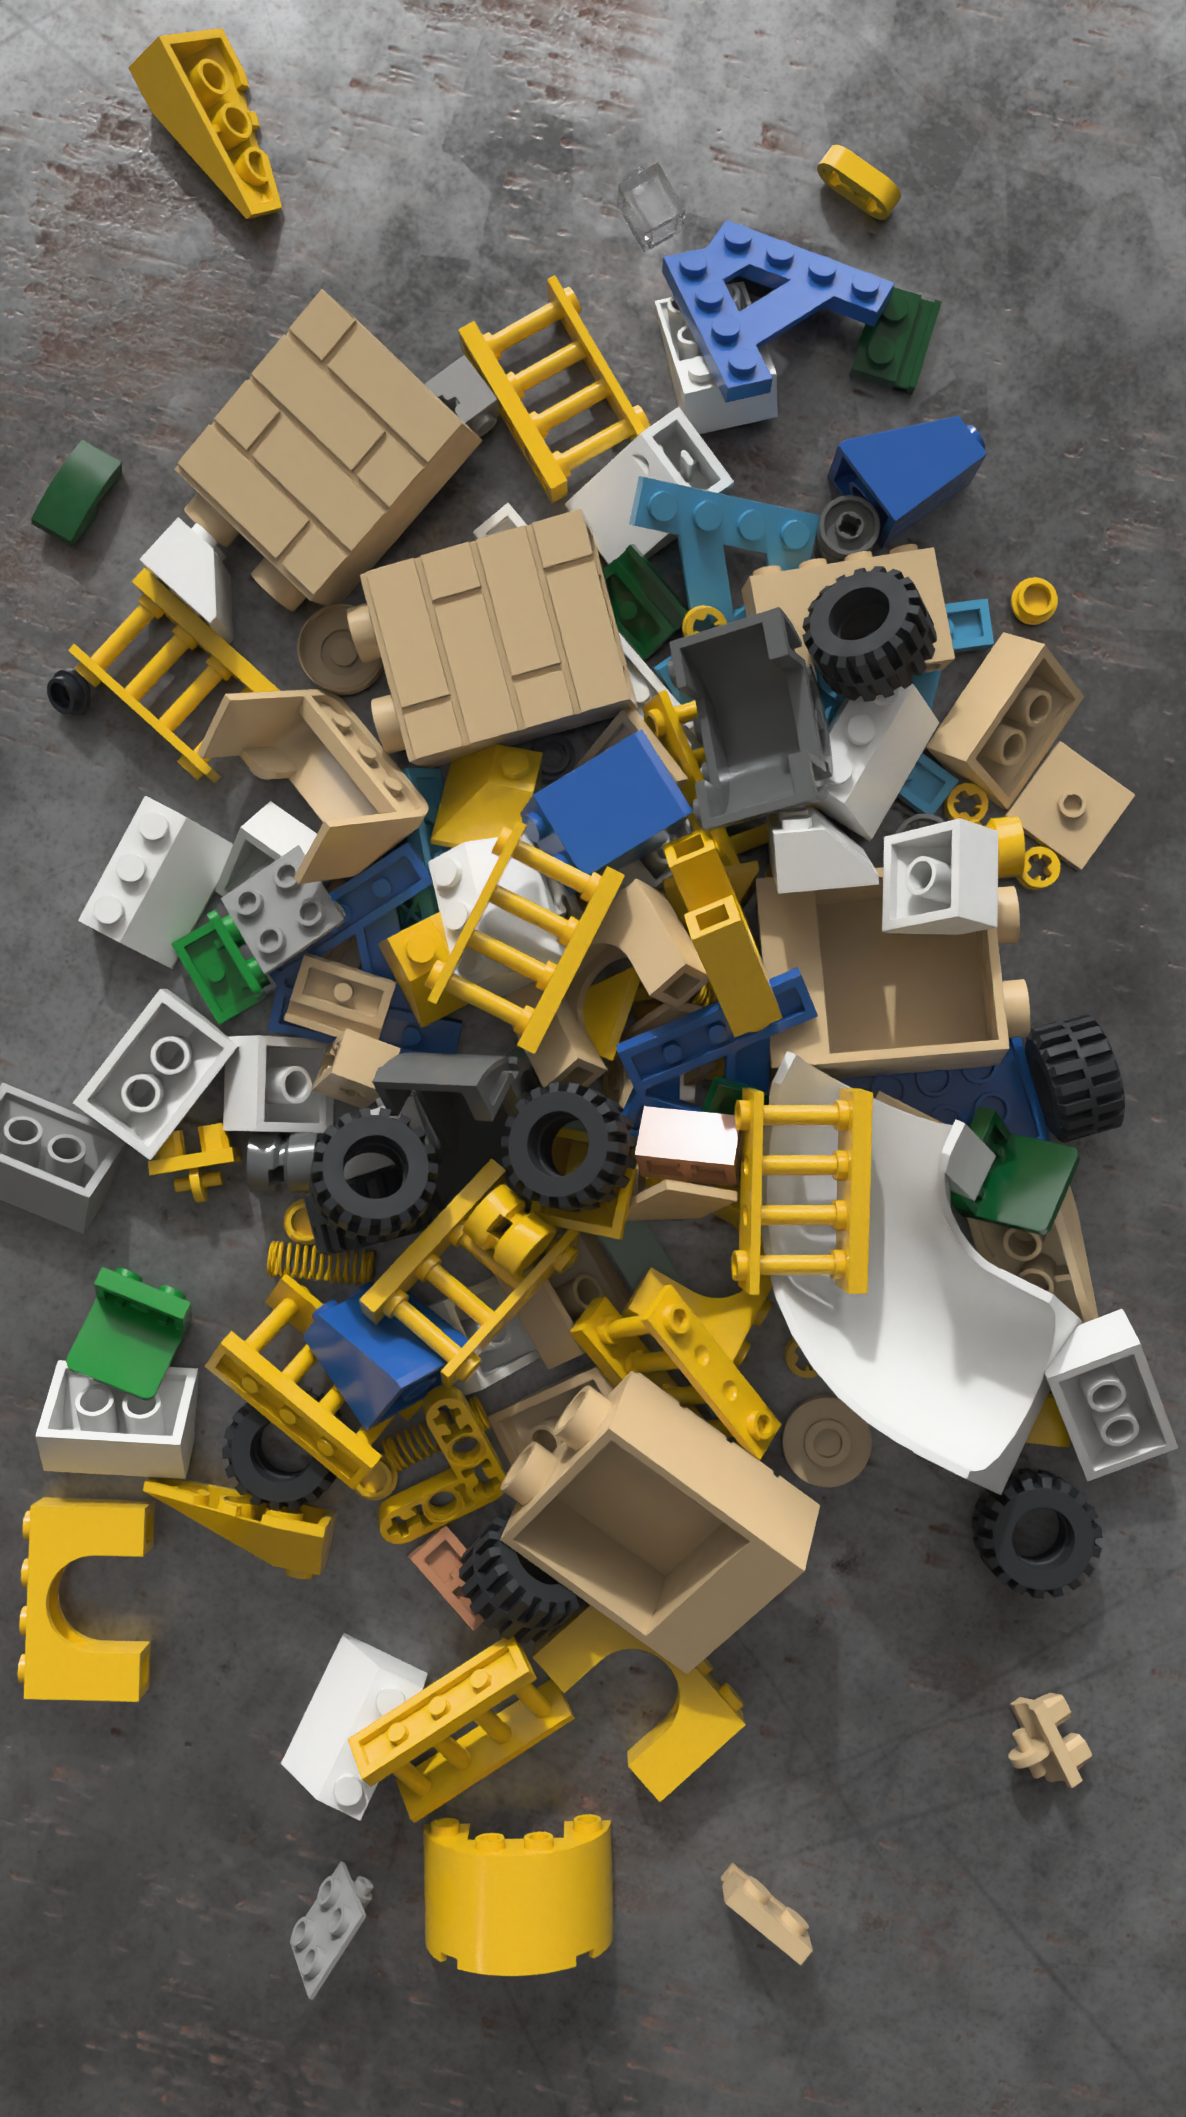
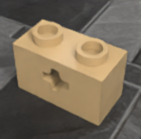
M346 1028L326 1047L312 1091L361 1109L367 1108L377 1098H380L372 1083L377 1069L393 1057L399 1055L400 1048Z

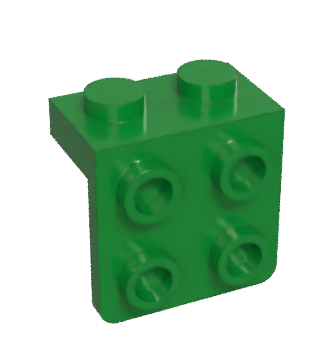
M213 910L207 914L210 922L176 940L171 945L217 1023L222 1025L269 998L263 988L270 985L271 982L267 975L263 973L254 956L246 960L240 947L247 943L230 914L222 918L216 910Z
M102 1267L94 1282L97 1298L67 1356V1367L72 1372L139 1399L151 1400L155 1397L192 1320L191 1302L186 1301V1295L175 1288L161 1285L159 1289L142 1283L143 1279L130 1270L117 1268L114 1272Z

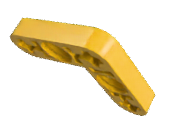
M446 1385L435 1387L427 1393L423 1401L427 1425L451 1468L399 1492L381 1503L377 1511V1520L381 1536L387 1542L392 1544L410 1542L497 1500L504 1493L501 1490V1485L505 1478L502 1463L464 1394L454 1386L450 1388ZM443 1405H447L450 1410L453 1409L456 1422L450 1426L444 1412L438 1409ZM472 1437L478 1441L475 1448L468 1452H457L453 1449V1445L460 1438ZM481 1464L485 1475L491 1479L489 1482L483 1483L481 1479H477L476 1466ZM440 1492H449L454 1495L453 1500L442 1507L429 1503L432 1496ZM421 1504L424 1514L420 1515L418 1507H415L416 1505ZM400 1516L401 1519L407 1521L399 1524L397 1520H392V1518Z

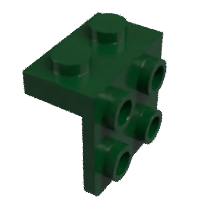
M978 1107L972 1122L967 1126L996 1157L975 1201L951 1190L950 1201L961 1216L1038 1235L1047 1234L1054 1224L1081 1159L1080 1154L1072 1146L1011 1134L996 1110Z

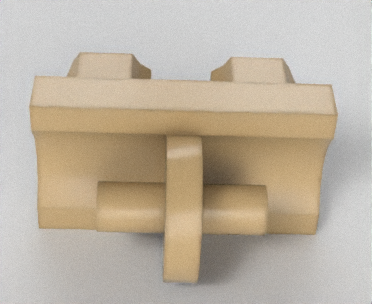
M1048 1693L1035 1700L1019 1697L1010 1703L1011 1709L1021 1727L1012 1733L1018 1745L1011 1750L1008 1756L1012 1766L1018 1769L1028 1767L1033 1778L1045 1776L1049 1782L1065 1781L1067 1787L1070 1788L1082 1782L1083 1780L1078 1770L1093 1755L1080 1734L1071 1732L1062 1738L1057 1729V1726L1071 1718V1710L1065 1698L1060 1694Z

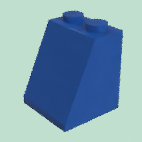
M959 416L846 439L837 447L827 478L841 496L853 495L862 497L873 505L879 515L881 525L876 542L883 549L969 486L984 461L987 452L984 450L985 443L980 433L973 426H966Z
M641 729L532 795L520 815L522 823L527 825L525 831L527 836L533 842L538 843L543 852L590 876L593 872L602 876L607 866L617 871L660 849L693 813V810ZM563 884L569 895L577 892Z
M372 1281L357 1288L351 1293L348 1300L340 1304L336 1300H331L319 1307L312 1314L313 1323L303 1335L304 1340L366 1431L423 1400L427 1393L435 1387L444 1385L441 1380V1370L448 1364L395 1316L388 1318L385 1315L376 1325L362 1313L359 1299L374 1285ZM406 1292L409 1295L408 1302L462 1348L469 1341L411 1292Z

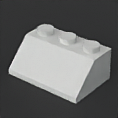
M911 684L906 689L902 686L895 689V695L884 698L883 694L878 695L875 701L864 702L862 696L856 701L845 698L828 726L833 774L832 777L823 779V785L828 784L830 793L825 800L810 805L868 841L874 837L939 724V721L914 684Z
M145 796L78 921L174 969L179 957L171 943L195 930L215 892V887L233 844L182 814Z
M801 806L766 816L769 865L778 894L879 885V875L864 849L813 806Z
M524 833L521 841L539 849L538 843L533 842ZM498 837L464 842L428 862L450 954L499 858L491 853ZM512 858L499 885L556 914L546 875ZM489 903L476 928L544 964H547L548 960L558 964L565 950L563 945L557 943L558 937L492 903ZM468 947L454 974L499 997L506 996L534 982V980Z
M160 989L77 1096L73 1104L146 1158L152 1160L238 1046L207 1018L171 991Z
M1123 1309L1076 1326L1044 1374L1087 1481L1177 1449L1178 1445L1141 1343Z
M58 1360L35 1436L43 1470L186 1479L195 1439L198 1368L169 1367L155 1397L145 1401L72 1372L68 1369L66 1361Z
M343 1633L281 1764L316 1800L360 1821L378 1783L370 1787L361 1779L347 1739L421 1692L428 1673Z

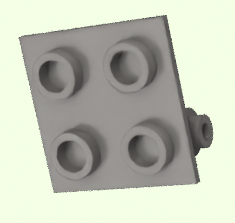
M299 845L221 898L265 975L279 968L283 963L299 952L304 951L308 946L316 943L318 939L345 922L344 917L346 913L338 901L332 900L321 881L298 884L294 879L305 857V853Z
M343 1861L339 1863L332 1876L327 1877L323 1881L316 1901L307 1915L298 1920L291 1935L290 1944L308 1999L310 2000L315 1998L365 1920L366 1914L364 1910L372 1900L370 1892L374 1888L373 1884L362 1876H358L353 1881Z

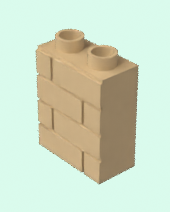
M321 289L290 326L289 332L280 338L251 373L250 379L245 380L216 415L215 421L206 427L177 462L178 465L174 469L197 491V494L184 508L187 515L225 547H229L241 533L264 556L251 572L252 577L276 601L293 612L306 597L312 602L327 607L341 604L360 583V574H364L373 568L483 441L350 312Z
M581 509L360 574L367 602L347 608V619L355 648L362 662L367 663L382 658L391 694L372 699L371 708L380 742L387 754L406 750L409 762L422 768H434L449 764L496 744L513 746L616 717L622 709L634 708L636 711L639 710L592 528Z
M883 867L875 868L879 875V885L781 894L777 892L773 877L756 878L760 952L768 979L798 967L818 1014V1017L770 1036L771 1082L787 1051L796 1054L834 1079L999 1065L1010 1049L1009 1038L1029 1037L1030 1004L1026 982L1024 979L1002 981L999 945L1019 943L1020 913L1015 887H998L997 928L960 935L902 934L882 932Z
M631 1371L607 1397H604L587 1385L573 1398L554 1428L553 1434L563 1442L553 1453L533 1441L519 1455L501 1485V1490L517 1502L500 1540L684 1673L688 1674L805 1572L820 1505L781 1476L776 1477L773 1475L774 1471L738 1444L728 1442L726 1440L727 1436L689 1408L685 1407L683 1409L679 1406L680 1402L640 1372L636 1374Z

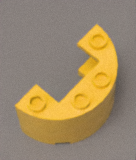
M592 1814L576 1816L573 1818V1821H564V1838H553V1835L548 1832L528 1833L522 1839H505L504 1835L499 1833H484L478 1835L475 1840H469L471 1833L470 1823L459 1824V1820L455 1818H438L431 1821V1824L423 1825L425 1944L429 1953L438 1961H446L447 1956L457 1959V1969L484 1975H538L576 1967V1956L589 1951V1957L596 1958L611 1945L614 1937L611 1820H602L600 1816Z

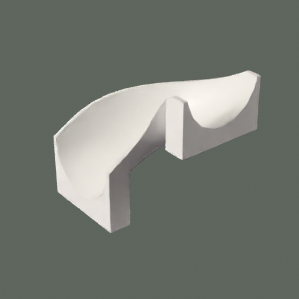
M787 1051L772 1081L769 1105H833L835 1100H839V1089L851 1087L830 1077L796 1054ZM873 1098L868 1294H848L835 1285V1280H832L830 1275H770L775 1297L797 1344L813 1369L839 1399L868 1424L898 1444L912 1450L913 1453L1001 1495L1050 1391V1386L1044 1372L1076 1326L1081 1325L1082 1320L1055 1295L989 1263L971 1246L961 1232L950 1208V1190L975 1201L996 1157L982 1140L965 1123L956 1119L953 1125L933 1122ZM765 1125L763 1155H832L834 1150H838V1130H835L833 1125ZM832 1175L762 1176L761 1205H830L832 1200H837V1180H834ZM831 1225L761 1226L764 1255H829L831 1250H835L836 1230H833Z

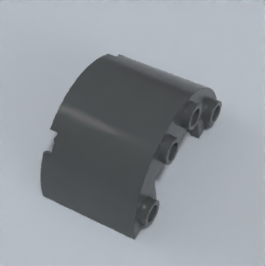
M780 607L669 642L672 659L668 660L667 663L669 677L675 688H678L696 702L698 716L694 717V730L698 741L704 745L706 762L702 763L704 780L695 782L697 799L693 800L694 816L698 825L703 830L714 831L823 801L828 797L830 788L828 784L823 785V779L832 777L833 766L830 736L822 698L811 664L806 665L805 660L795 652L796 648L802 647L801 639L793 624Z
M402 1053L379 1067L372 1081L385 1108L391 1109L390 1116H398L412 1090L416 1094L430 1125L442 1145L434 1160V1163H438V1176L435 1180L436 1187L432 1195L440 1212L447 1207L491 1158L504 1168L502 1157L508 1156L509 1150L501 1147L502 1136L509 1137L511 1131L510 1127L504 1126L508 1116L517 1117L519 1111L515 1105L521 1099L533 1100L530 1091L538 1087L543 1088L534 1068L527 1061L519 1057L500 1055ZM504 1168L506 1170V1185L525 1201V1212L530 1213L532 1200L522 1195L523 1188L514 1187L509 1177L514 1173V1170Z

